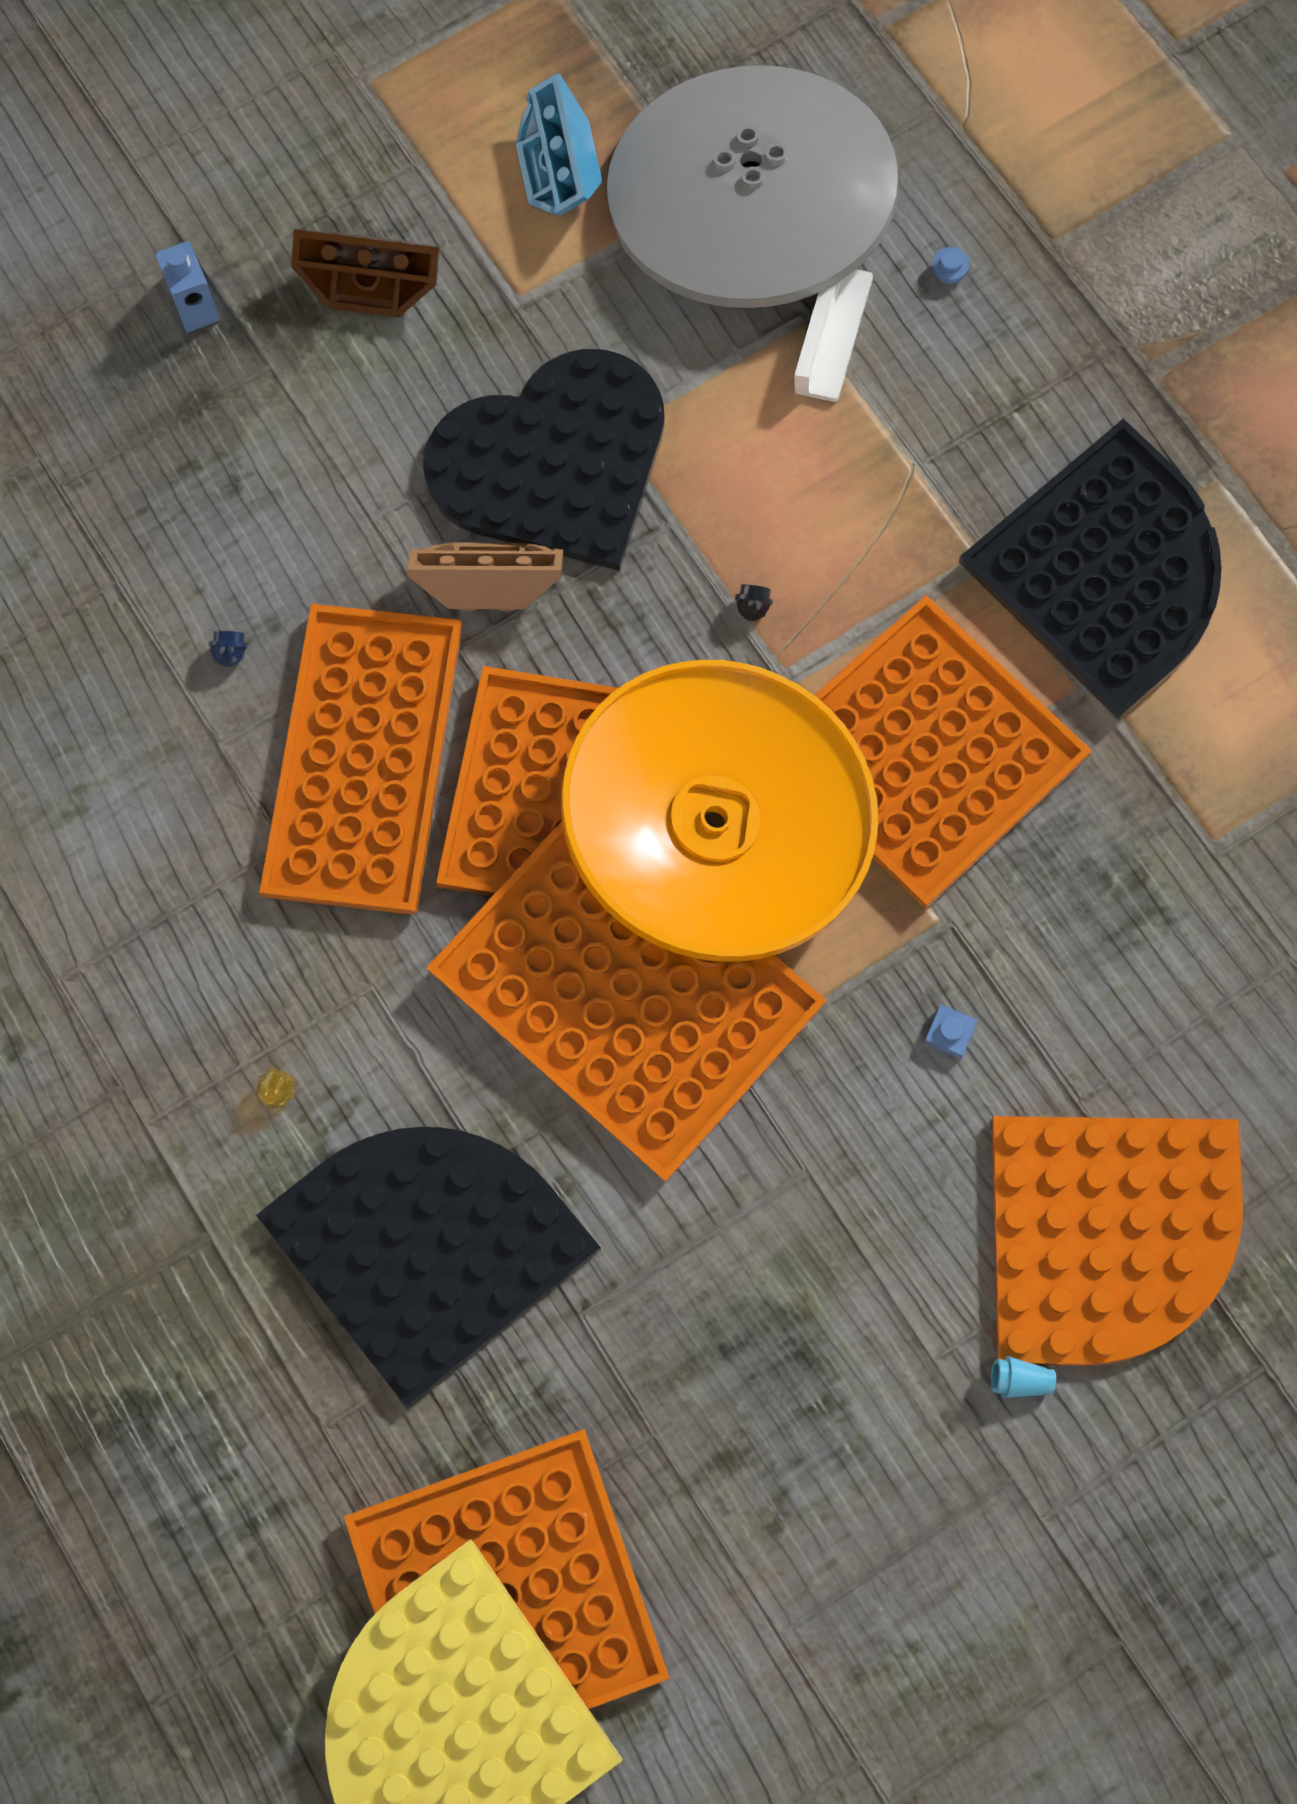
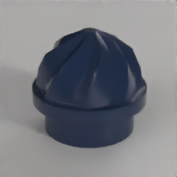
M213 631V641H209L213 659L225 667H231L241 662L246 649H248V644L244 643L243 632Z

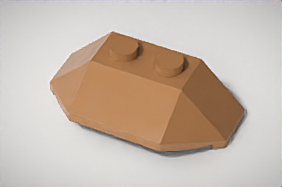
M447 543L430 546L424 550L422 548H415L410 550L407 576L448 609H460L463 611L498 609L508 612L527 608L561 578L563 550L524 543Z

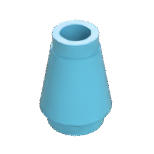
M1006 1356V1360L996 1359L993 1363L991 1389L993 1393H999L1003 1398L1052 1395L1055 1391L1056 1373L1053 1369H1047L1010 1356Z

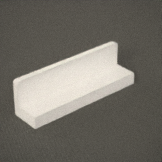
M856 269L840 282L818 293L794 374L795 394L831 402L838 401L873 281V274L871 272Z

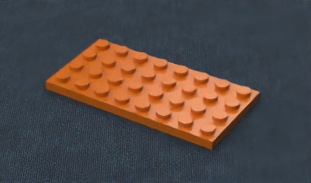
M311 603L259 893L261 897L417 915L463 629L462 620Z

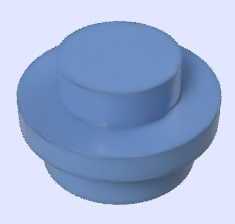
M948 247L936 253L932 268L940 281L946 284H954L967 275L969 259L962 250Z

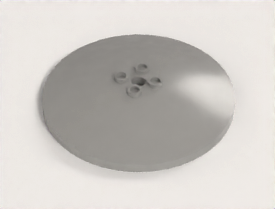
M759 65L733 67L706 73L687 80L656 98L637 115L621 136L612 156L607 179V198L611 221L616 236L632 261L657 283L677 294L711 305L734 308L769 307L801 300L824 291L854 272L867 260L884 237L894 214L898 190L897 161L888 133L880 120L858 97L838 84L809 72L778 66ZM748 161H755L760 164L757 167L749 168L742 166Z

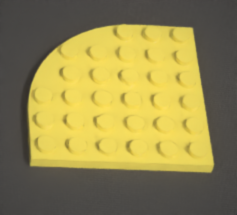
M472 1539L396 1594L368 1621L352 1643L341 1664L333 1685L327 1710L325 1759L328 1780L335 1804H565L622 1761L620 1754Z

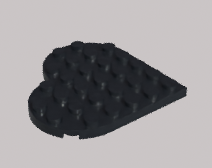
M581 349L559 355L542 365L530 377L520 397L489 395L475 398L457 406L440 420L432 431L424 451L423 471L428 492L438 506L439 511L449 521L464 530L510 543L536 544L549 549L563 550L564 557L621 571L664 434L665 413L660 390L651 375L642 366L622 354L603 349Z

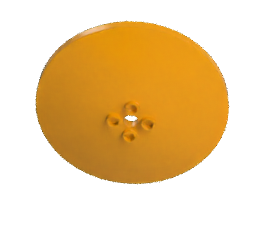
M726 660L683 661L645 672L626 682L611 693L586 720L569 754L562 781L561 818L565 840L571 858L593 896L616 920L636 935L656 946L696 959L711 961L761 959L783 953L815 937L828 927L852 900L868 872L875 851L878 835L877 796L866 759L851 733L830 708L800 685L764 668L741 662ZM709 812L719 813L724 818L725 825L720 828L711 827L705 820V814Z

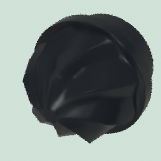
M741 584L740 594L735 595L738 612L748 621H756L765 617L770 606L773 605V600L770 599L771 589L757 585Z

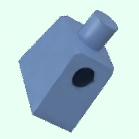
M186 241L157 252L155 254L186 333L220 321L217 308L191 243ZM191 293H197L200 300L196 303L188 304L186 297Z

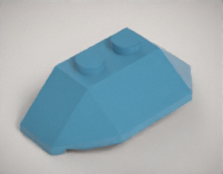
M555 73L528 90L526 98L528 105L521 119L516 139V148L528 204L534 208L561 216L587 201L602 183L589 120L561 75Z

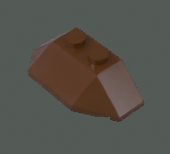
M294 229L291 268L300 275L313 293L329 309L401 317L437 285L440 247L410 241L338 232Z

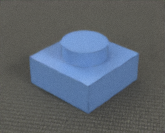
M940 1005L924 1044L962 1059L978 1020Z

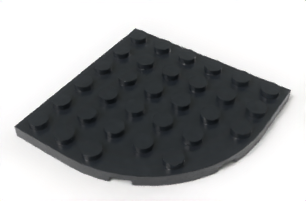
M1124 418L965 551L959 559V563L1118 720L1124 717L1172 675L1197 647L1217 605L1222 571L1217 533L1215 528L1211 527L1204 511L1205 505L1190 482Z
M442 1127L401 1128L378 1133L359 1140L336 1152L256 1214L272 1237L408 1409L601 1251L599 1244L553 1188L522 1158L502 1145L482 1136Z

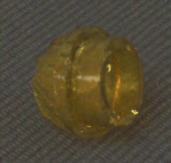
M268 1067L265 1074L260 1075L257 1080L256 1094L267 1108L283 1107L296 1094L294 1087L297 1080L279 1069Z

